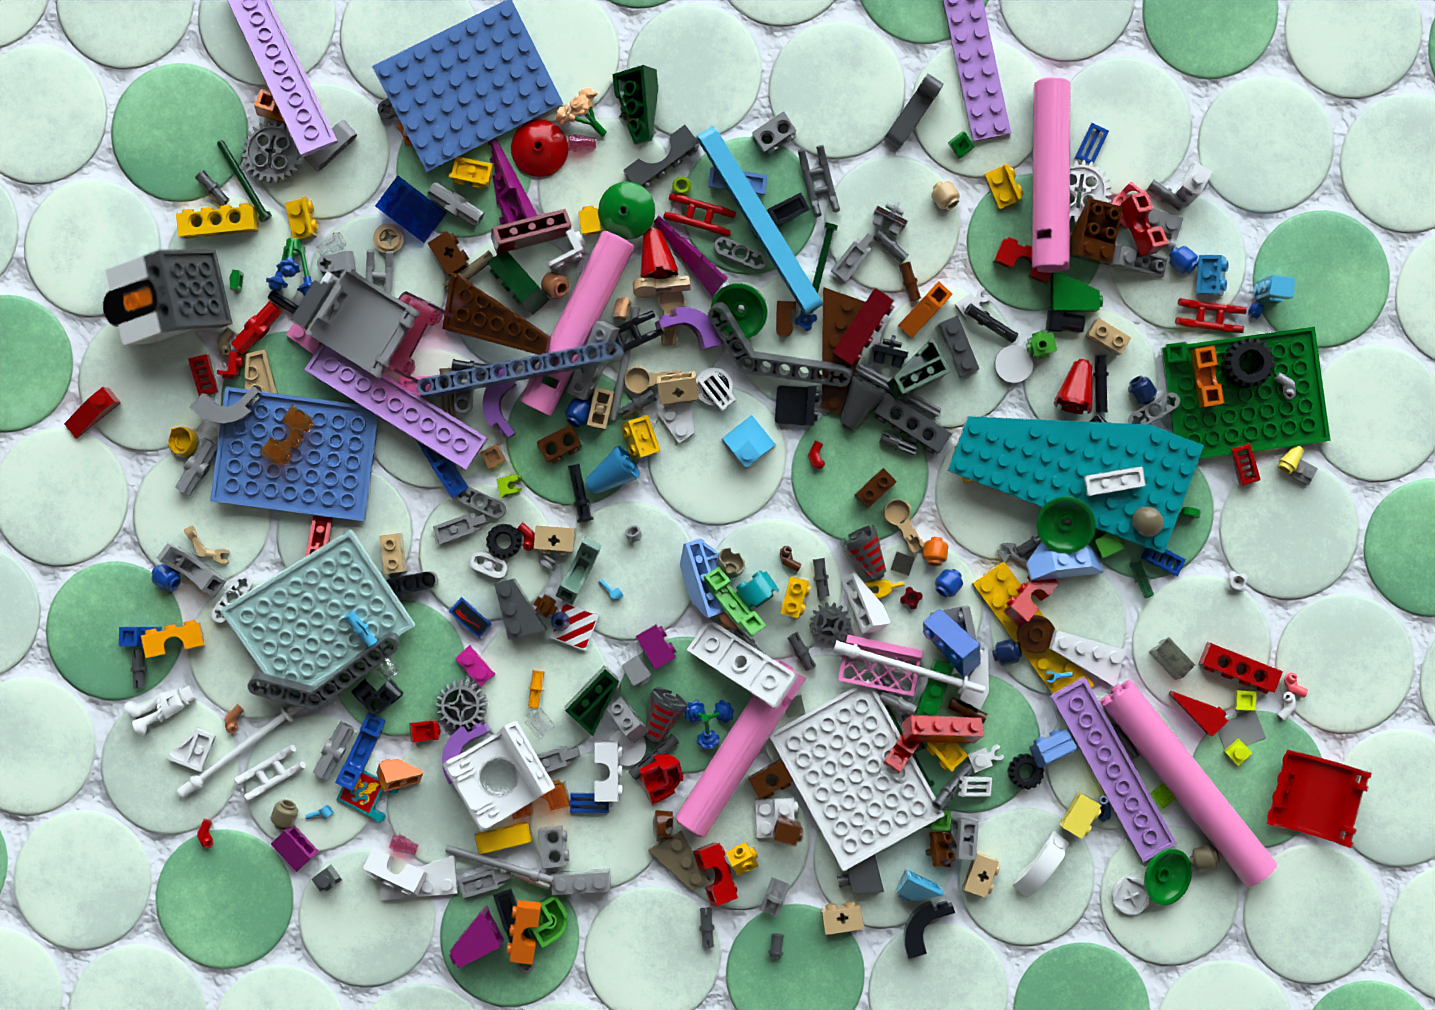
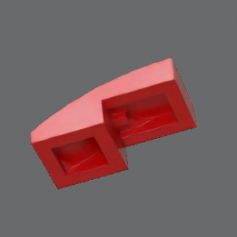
M902 733L883 763L899 774L920 742H904Z

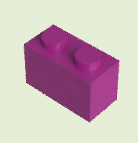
M657 624L636 635L654 669L673 660L676 657L674 653L677 652L671 642L668 644L664 638L667 634L663 627H658Z

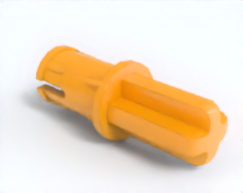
M532 670L531 685L528 687L530 689L529 708H539L541 690H544L542 689L545 671Z

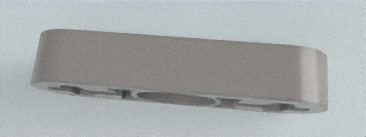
M720 237L715 241V251L721 256L754 270H762L766 266L767 258L759 251L726 237ZM725 241L726 246L729 248L732 247V244L735 245L732 250V256L728 255L730 251L727 249L720 251L718 243L722 244ZM742 248L746 251L745 258H736L735 251ZM749 252H752L751 257L757 259L760 256L762 257L761 261L764 263L755 266V261L750 260L749 263L745 261L749 257Z
M1167 393L1129 416L1128 423L1133 424L1134 416L1138 418L1144 416L1141 412L1145 410V414L1150 421L1147 422L1145 418L1140 423L1149 425L1178 408L1180 397L1176 393ZM1167 397H1175V405L1173 407L1170 404L1165 406L1167 411L1164 412L1163 407L1158 402L1162 400V404L1168 401ZM1153 405L1158 406L1160 409V413L1156 417H1152L1149 414V408Z
M469 487L465 490L470 495H472V491L475 492L471 497V503L467 502L470 498L466 496L462 498L459 497L460 494L455 496L456 500L493 518H501L506 513V506L503 502L474 488ZM477 496L485 498V504L482 507L475 505L474 501ZM489 499L492 500L491 505H501V513L495 515L493 509L488 508V511L485 510L489 504Z

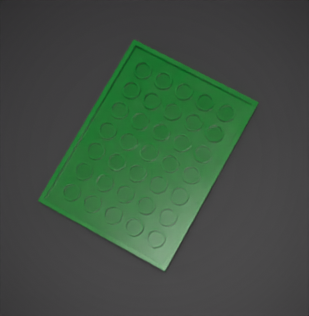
M1315 327L1187 344L1189 361L1168 363L1166 347L1161 348L1167 393H1176L1180 397L1179 407L1170 412L1172 433L1204 445L1199 459L1231 455V449L1248 443L1251 444L1252 451L1331 441ZM1243 339H1259L1261 343L1265 342L1268 344L1267 348H1271L1273 351L1271 356H1275V360H1273L1275 368L1271 370L1273 372L1272 376H1269L1266 382L1255 387L1240 388L1239 385H1233L1232 381L1226 379L1228 376L1223 374L1225 369L1221 367V362H1224V359H1222L1223 354H1226L1225 350L1231 347V344ZM1214 346L1218 364L1215 366V375L1218 384H1221L1224 403L1200 408L1190 351ZM1249 352L1242 353L1239 359L1241 370L1249 375L1256 371L1257 359L1253 354ZM1279 372L1295 382L1296 395L1291 400L1284 397L1282 385L1274 380ZM1169 396L1167 397L1168 405L1170 404L1173 407L1175 405L1174 402L1176 401V398H1171Z

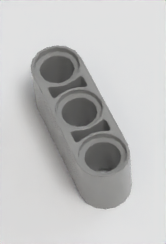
M341 120L332 128L337 144L304 157L316 172L322 170L357 137V133L345 120Z

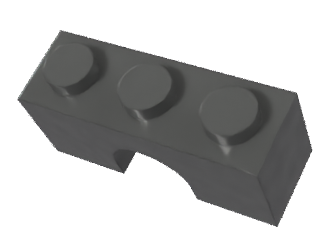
M958 315L940 322L938 327L944 342L949 346L953 357L952 361L959 378L979 370L980 368Z

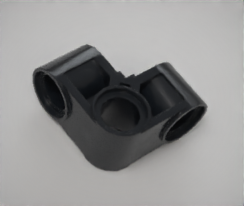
M365 678L351 691L354 697L373 714L385 711L404 694L392 679L383 684L379 690H376ZM374 700L380 701L381 708L379 710L373 707Z

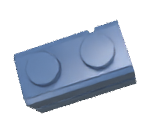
M1058 728L1049 733V738L1045 739L1042 736L1034 740L1035 744L1030 746L1029 750L1039 768L1077 750L1067 729L1060 731Z

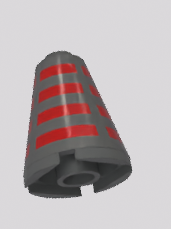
M869 525L848 534V540L844 537L840 541L843 549L869 579L877 581L885 576L886 567L877 530L874 525L871 526V529Z
M657 687L651 692L646 720V728L649 732L645 734L646 739L651 743L661 742L688 706L685 698L679 694H676V696L671 695V690Z

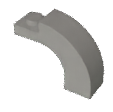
M252 387L237 403L226 407L220 406L207 394L202 393L190 408L197 415L211 422L221 424L236 423L253 413L248 406H253L259 401L261 392L256 387Z
M167 543L157 557L161 563L184 574L202 591L216 597L227 582L213 568L179 546L176 547Z

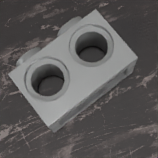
M783 111L754 130L752 137L764 155L766 153L772 154L779 149L778 145L785 142L787 144L792 141L797 130ZM785 125L788 128V132L781 134L778 131V127ZM764 136H770L773 141L770 144H764L761 139Z
M640 654L622 665L633 686L638 684L640 687L650 680L649 677L652 673Z
M622 697L606 708L624 735L633 743H636L649 732L631 705Z
M951 818L950 833L952 834L953 841L949 844V850L954 852L956 859L976 860L979 821Z
M563 825L540 827L538 835L542 869L564 867L566 861H569V850L565 849L564 842H567V831L563 830ZM556 833L558 840L555 842L550 841L548 834ZM558 852L560 859L557 861L552 860L550 853Z

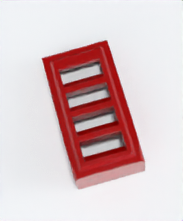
M204 354L188 358L199 396L202 393L207 395L217 393L218 388L210 355ZM203 361H204V363H205V365H201V366H197V365H196V363L203 362ZM207 369L206 373H198L199 370ZM209 376L210 380L200 381V378ZM208 384L212 385L211 388L202 390V386Z
M1248 443L1231 449L1239 485L1244 486L1260 481L1251 444ZM1247 450V454L1238 456L1237 453ZM1245 458L1249 459V461L1240 463L1239 461ZM1250 465V468L1242 470L1241 468ZM1248 472L1252 473V475L1244 477L1243 475Z

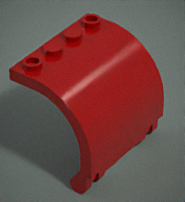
M1287 749L1282 759L1281 772L1277 777L1278 784L1272 795L1273 802L1267 814V824L1299 831L1352 848L1353 835H1356L1357 831L1354 828L1363 792L1368 791L1369 786H1367L1368 779H1371L1372 773L1328 759Z

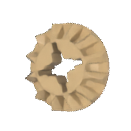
M384 223L375 230L373 241L379 251L385 254L386 251H393L394 253L400 250L403 245L404 234L397 225ZM387 231L391 236L395 237L391 240L392 246L387 241H381L387 238Z

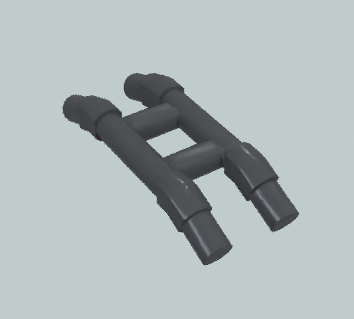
M824 145L816 146L820 167L811 170L805 149L798 151L814 217L822 215L817 196L828 193L833 212L840 211ZM823 175L826 186L814 188L812 177Z

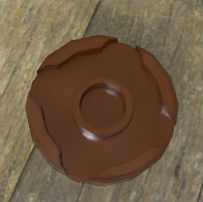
M1033 615L1029 622L1021 627L1018 626L1016 632L1017 640L1026 651L1043 653L1049 649L1055 628L1046 617Z

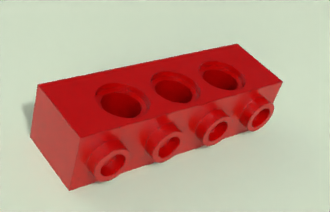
M1210 642L1206 643L1199 664L1204 665V670L1212 673L1215 670L1222 672V677L1230 680L1235 677L1240 679V684L1247 687L1253 684L1258 686V691L1268 694L1269 691L1275 693L1283 673L1281 670ZM1221 657L1226 659V664L1223 667L1218 665V660ZM1239 664H1242L1244 667L1241 674L1236 672V667ZM1257 671H1260L1262 674L1259 681L1254 679V674Z

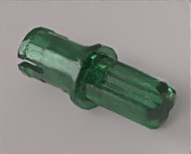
M1141 560L1129 564L1136 579L1135 583L1138 582L1144 598L1152 597L1154 592L1148 581L1149 575L1147 576Z

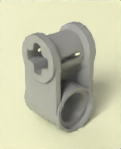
M353 251L322 255L317 260V267L324 274L327 271L331 274L343 273L346 267L356 271ZM326 261H328L331 264L328 265V269H326L323 266L326 264Z
M462 379V385L466 384L467 379ZM474 390L454 393V408L456 411L464 415L472 411ZM466 400L468 407L465 410H460L459 403Z

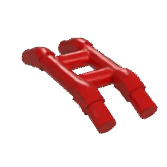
M672 193L669 195V201L688 205L685 216L665 212L664 219L704 229L726 237L730 236L731 230L711 224L714 213L734 219L736 216L735 211L683 195ZM695 208L707 210L704 221L693 219Z
M1183 298L1178 299L1179 306L1198 310L1196 320L1177 317L1175 319L1176 325L1228 333H1244V326L1223 324L1224 312L1246 314L1247 307ZM1205 310L1217 311L1215 323L1204 321Z

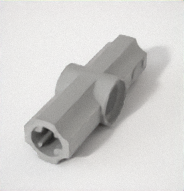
M437 182L428 191L427 196L442 205L451 214L463 218L475 227L481 222L485 214L468 203V200L456 192L452 193Z
M206 438L202 440L195 454L186 462L185 471L175 488L191 496L200 479L207 474L210 468V462L217 452L218 445Z
M342 721L339 722L331 739L323 747L322 756L312 773L321 779L328 780L335 765L343 757L346 745L355 728Z

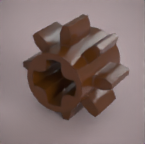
M546 594L542 598L538 596L533 604L537 606L535 612L546 618L549 614L553 616L558 608L555 606L557 601Z

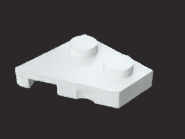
M198 728L179 744L175 750L169 753L166 759L201 772L216 735Z

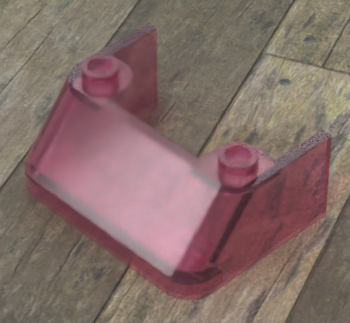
M405 291L398 299L418 310L421 314L418 318H415L412 329H408L391 356L390 364L386 368L418 383L419 380L411 376L415 371V361L411 359V356L428 324L431 326L438 324L441 321L442 314L450 318L453 315Z

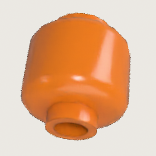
M931 537V540H927L924 543L923 559L927 561L928 565L941 566L948 558V544L941 537Z

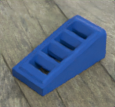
M1145 547L1141 556L1142 560L1178 577L1186 559L1166 549L1159 561H1157L1160 553ZM1170 556L1166 565H1164L1167 557ZM1174 559H1176L1177 561H1176V563H1175L1173 569H1171L1170 567H1171V565H1172Z

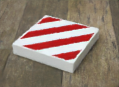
M563 602L560 612H564L569 616L570 625L563 631L553 628L550 638L586 651L599 614ZM557 619V620H556V622L558 623V625L561 626L562 623H563L562 620H561V619Z

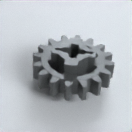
M825 602L824 608L818 605L819 611L813 610L812 612L815 614V617H810L814 624L809 626L810 628H815L812 634H819L818 640L825 638V643L831 639L834 644L836 638L842 641L841 635H848L845 629L851 628V626L847 625L851 618L845 617L848 611L842 612V605L836 608L835 602H833L832 606ZM826 610H834L838 614L830 615ZM821 614L823 617L822 624L818 626L817 621ZM827 618H830L831 620L836 619L833 622L834 626L832 628L830 626H825V624H827ZM843 619V626L839 631L838 623ZM828 630L832 631L834 635L829 636L822 632Z

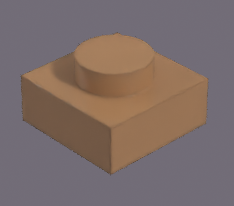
M498 444L480 452L489 470L507 461Z

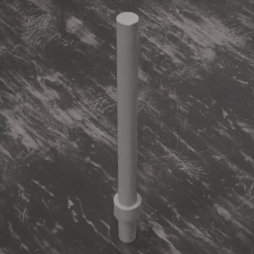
M632 307L630 320L639 316V307ZM630 329L627 331L625 344L634 339ZM631 350L623 353L609 415V419L612 420L617 419Z
M447 845L445 850L446 853L529 877L530 880L535 882L542 881L553 884L555 877L543 874L540 870L526 869L454 846Z

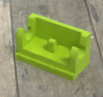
M519 474L496 478L500 498H506L508 495L519 493L522 488L513 489L516 486L513 482L522 480Z

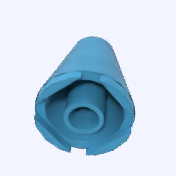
M621 445L615 447L586 478L587 482L585 485L591 493L598 494L639 478V469L635 461L631 462L628 457L630 454Z

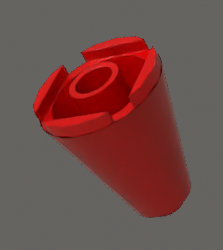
M650 228L643 234L641 278L667 279L671 278V275L677 277L678 267L662 231L657 228Z
M1078 359V361H1074L1054 399L1053 404L1056 407L1059 404L1062 406L1061 410L1074 414H1083L1084 411H1088L1087 414L1091 413L1093 366L1089 364L1088 360Z

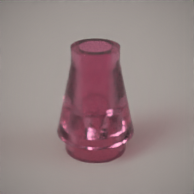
M573 133V135L568 136V149L574 153L596 149V137Z
M394 833L389 844V848L393 849V852L412 855L416 854L419 844L414 843L400 833Z

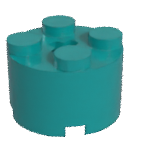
M759 570L751 576L753 580L748 583L744 581L736 587L738 590L736 594L750 611H752V606L758 608L772 598L774 590L777 593L780 591L767 571L762 572Z

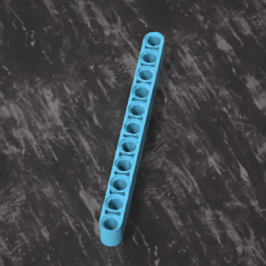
M712 126L698 134L696 137L700 146L803 313L808 315L823 306L821 298L717 129Z

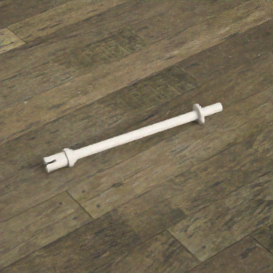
M836 641L834 653L849 656L850 659L854 660V658L859 657L961 687V693H964L965 689L984 693L985 686L967 681L968 676H965L964 680L860 650L856 644L849 645Z
M295 705L288 709L282 707V714L201 775L190 777V781L177 789L180 796L185 799L195 790H200L205 780L286 719L290 722L293 721L292 715L302 707Z

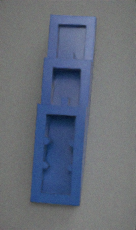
M416 440L452 498L469 488L454 463Z

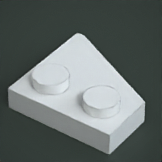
M684 401L676 402L674 405H666L657 412L679 444L695 433L690 403H685Z

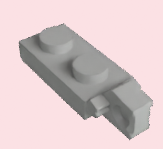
M867 233L862 241L857 238L830 272L846 283L869 254L871 248L868 245L874 237Z
M475 513L435 525L433 529L440 545L476 532V530L480 529L479 524L488 522L486 514L476 517Z
M567 746L538 754L537 757L545 771L549 772L572 763L571 758L579 756L580 752L578 747L568 750Z
M494 868L459 878L458 883L462 897L466 898L498 889L505 885V880L512 879L513 874L509 871L501 872L499 868Z

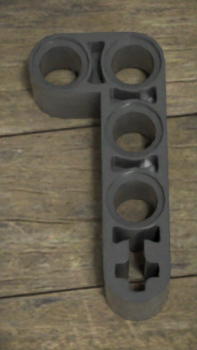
M927 73L884 139L900 149L944 84Z

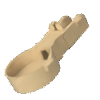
M671 275V278L667 279L644 277L633 282V294L643 298L653 297L664 292L691 290V282L688 276L675 277V275Z
M681 291L664 292L658 296L657 303L660 304L664 315L671 314L669 311L675 308L684 307L687 298H684ZM677 325L663 328L664 334L661 335L662 345L676 346L678 339Z
M640 365L634 366V368H631L626 373L625 384L631 392L637 395L645 392L650 386L657 385V376L682 373V371L672 370L653 374V372L648 373Z
M900 499L891 500L884 508L883 517L886 522L897 525L898 529L903 533L902 536L910 552L915 554L923 549L924 541L922 538L920 539L915 528L910 524L911 506L909 502L906 503Z

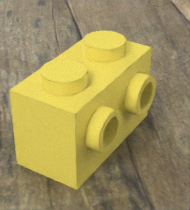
M1078 791L1059 825L1082 839L1084 835L1087 836L1092 828L1090 824L1093 819L1099 817L1101 805Z

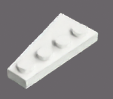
M455 855L416 867L428 874L418 895L412 893L409 896L400 891L401 887L395 885L392 888L383 883L384 879L379 881L381 900L458 893Z

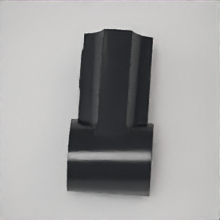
M1057 310L1047 311L1045 330L1056 332L1064 330L1079 333L1084 331L1085 316L1065 314V312Z

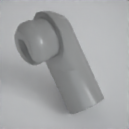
M1279 372L1274 380L1282 385L1284 397L1291 400L1296 395L1295 382Z

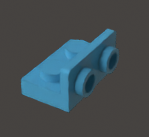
M1199 255L1196 293L1223 296L1224 291L1227 289L1225 272L1228 271V260L1222 255Z

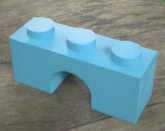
M1271 275L1257 281L1253 289V295H1256L1255 300L1280 303L1283 302V299L1293 298L1296 278Z

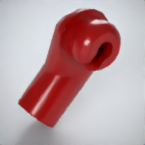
M203 819L197 833L201 845L205 848L213 846V838L209 832L212 821L208 819Z

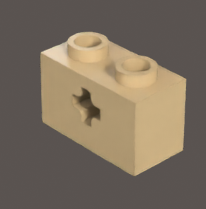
M1100 318L1094 320L1085 335L1088 339L1117 356L1123 353L1131 340L1130 336Z
M695 371L657 376L660 404L674 405L676 402L682 401L691 403L699 399Z
M595 387L587 426L606 430L614 391Z
M535 526L534 549H538V553L550 554V550H557V554L569 555V551H574L575 528ZM554 535H556L557 539H560L559 543H556L555 546H553V542H550V538H553Z
M402 533L379 536L384 574L407 571Z
M977 852L976 860H971L962 888L967 892L986 898L987 894L992 892L994 875L997 876L999 873V861L996 858ZM983 871H984V873L986 874V877H983V876H982V878L980 879V877L978 876V874H979V873L982 874Z
M855 901L844 902V905L840 906L827 904L825 908H821L826 935L864 929L860 904L855 903ZM840 913H844L845 917L843 921H841L840 918H838L840 917Z

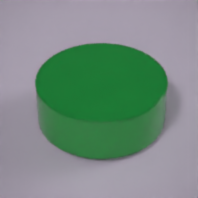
M1192 507L1181 508L1180 515L1198 519L1200 518L1201 511Z

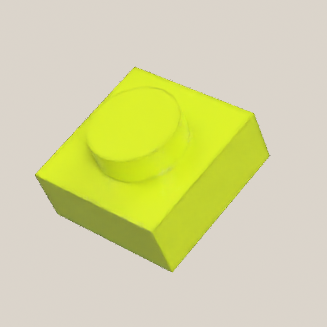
M1236 690L1235 709L1256 710L1257 691Z
M1239 738L1224 750L1237 766L1252 754Z

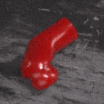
M815 440L808 453V458L813 468L821 470L825 466V462L819 455L823 444Z
M522 522L517 530L524 535L523 549L530 551L534 549L535 532Z

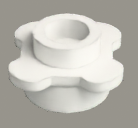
M1234 571L1230 572L1228 575L1230 578L1229 583L1226 585L1227 588L1244 592L1246 580L1248 579L1247 575L1244 573L1236 574Z

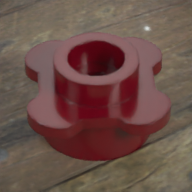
M907 587L904 596L900 598V602L909 605L911 609H916L923 595L921 592L914 591L912 587Z

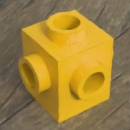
M747 842L739 844L726 852L731 866L738 876L759 866L756 861L758 855L754 847L750 848Z

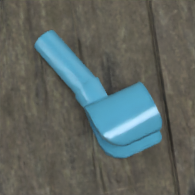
M602 579L599 581L613 599L619 600L624 596L619 587L613 590Z
M1049 670L1046 674L1052 673L1054 678L1046 681L1051 683L1058 678L1072 677L1073 674L1072 672L1055 673L1053 670Z
M326 805L320 810L306 814L305 817L309 819L322 814L325 819L334 812L329 805Z

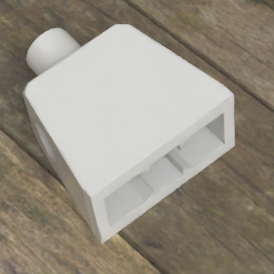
M1196 162L1192 163L1174 194L1191 204L1202 192L1212 171Z

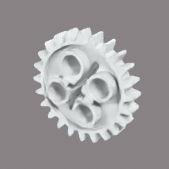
M1075 160L1074 166L1070 164V177L1077 179L1076 184L1070 185V196L1075 199L1070 204V220L1074 217L1075 223H1077L1085 206L1083 204L1084 199L1093 198L1110 203L1106 197H1111L1112 194L1106 191L1112 188L1111 185H1106L1110 178H1103L1106 172L1102 171L1099 173V165L1092 168L1093 162L1086 166L1085 160L1082 161L1081 165L1078 164L1077 160ZM1084 175L1080 208H1076L1078 198L1076 191L1079 190L1080 176ZM1089 179H1094L1096 181V185L1094 187H1088L1085 184L1086 181Z

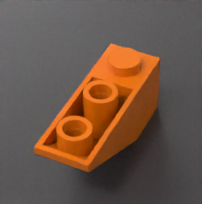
M938 281L898 326L909 337L913 338L953 293Z

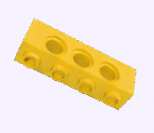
M249 203L239 204V207L232 208L231 205L220 206V209L215 210L212 207L201 208V211L194 212L193 209H184L182 213H176L178 237L182 239L259 231L257 210ZM239 214V222L233 223V216ZM220 216V224L214 225V218ZM201 218L202 224L199 227H195V220Z

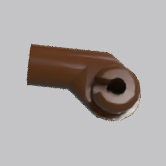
M784 546L781 548L779 554L782 564L798 572L802 564L793 560L791 547Z

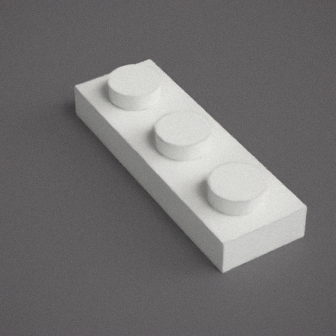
M1142 467L1084 476L1087 496L1145 486Z

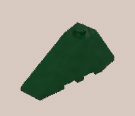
M641 65L612 74L614 94L619 99L621 112L625 114L627 119V127L634 145L652 141L658 96L657 69Z

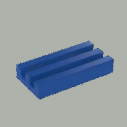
M1091 123L1076 153L1075 159H1079L1081 162L1085 160V163L1088 165L1090 162L1094 163L1109 130ZM1094 128L1096 129V132L1084 156H1082L1081 153ZM1102 132L1103 135L1090 160L1088 156L1099 133Z
M570 793V813H609V802L575 801V797L595 798V793ZM575 805H605V808H575Z

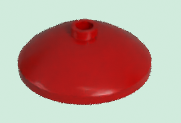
M532 120L523 124L514 134L511 143V154L517 167L524 173L533 177H546L556 173L564 165L568 156V141L564 132L556 124L547 120ZM537 143L542 144V147L540 149L535 148V145Z

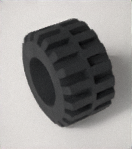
M1253 338L1243 339L1231 344L1232 346L1225 350L1226 354H1223L1222 359H1224V362H1221V367L1225 369L1223 374L1228 376L1226 379L1232 381V384L1235 386L1239 385L1240 388L1255 387L1266 382L1268 377L1273 374L1271 370L1275 368V364H1273L1275 356H1271L1273 351L1271 348H1267L1268 344L1265 342L1261 343L1259 339L1253 340ZM1244 352L1253 354L1257 359V369L1251 375L1244 373L1239 366L1240 356Z

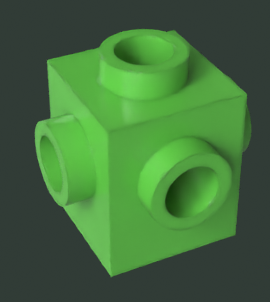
M1043 331L1032 333V337L1026 343L1028 354H1031L1032 358L1038 357V360L1050 357L1049 353L1058 351L1053 332L1046 334Z

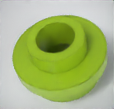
M683 176L677 177L672 184L674 193L683 196L687 195L691 190L690 180ZM681 183L686 186L683 190L678 188V185Z

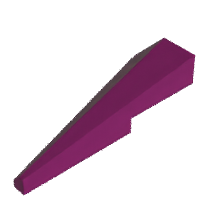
M497 138L488 141L493 155L490 158V162L494 164L495 169L493 182L496 202L501 208L502 217L499 218L500 223L507 224L538 216Z
M658 216L654 220L656 226L662 231L666 239L713 298L723 288L728 277L722 274L702 253Z

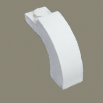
M1055 831L1050 833L1039 854L1025 869L1019 872L1012 886L1027 898L1036 892L1060 864L1066 854L1064 851L1069 842Z

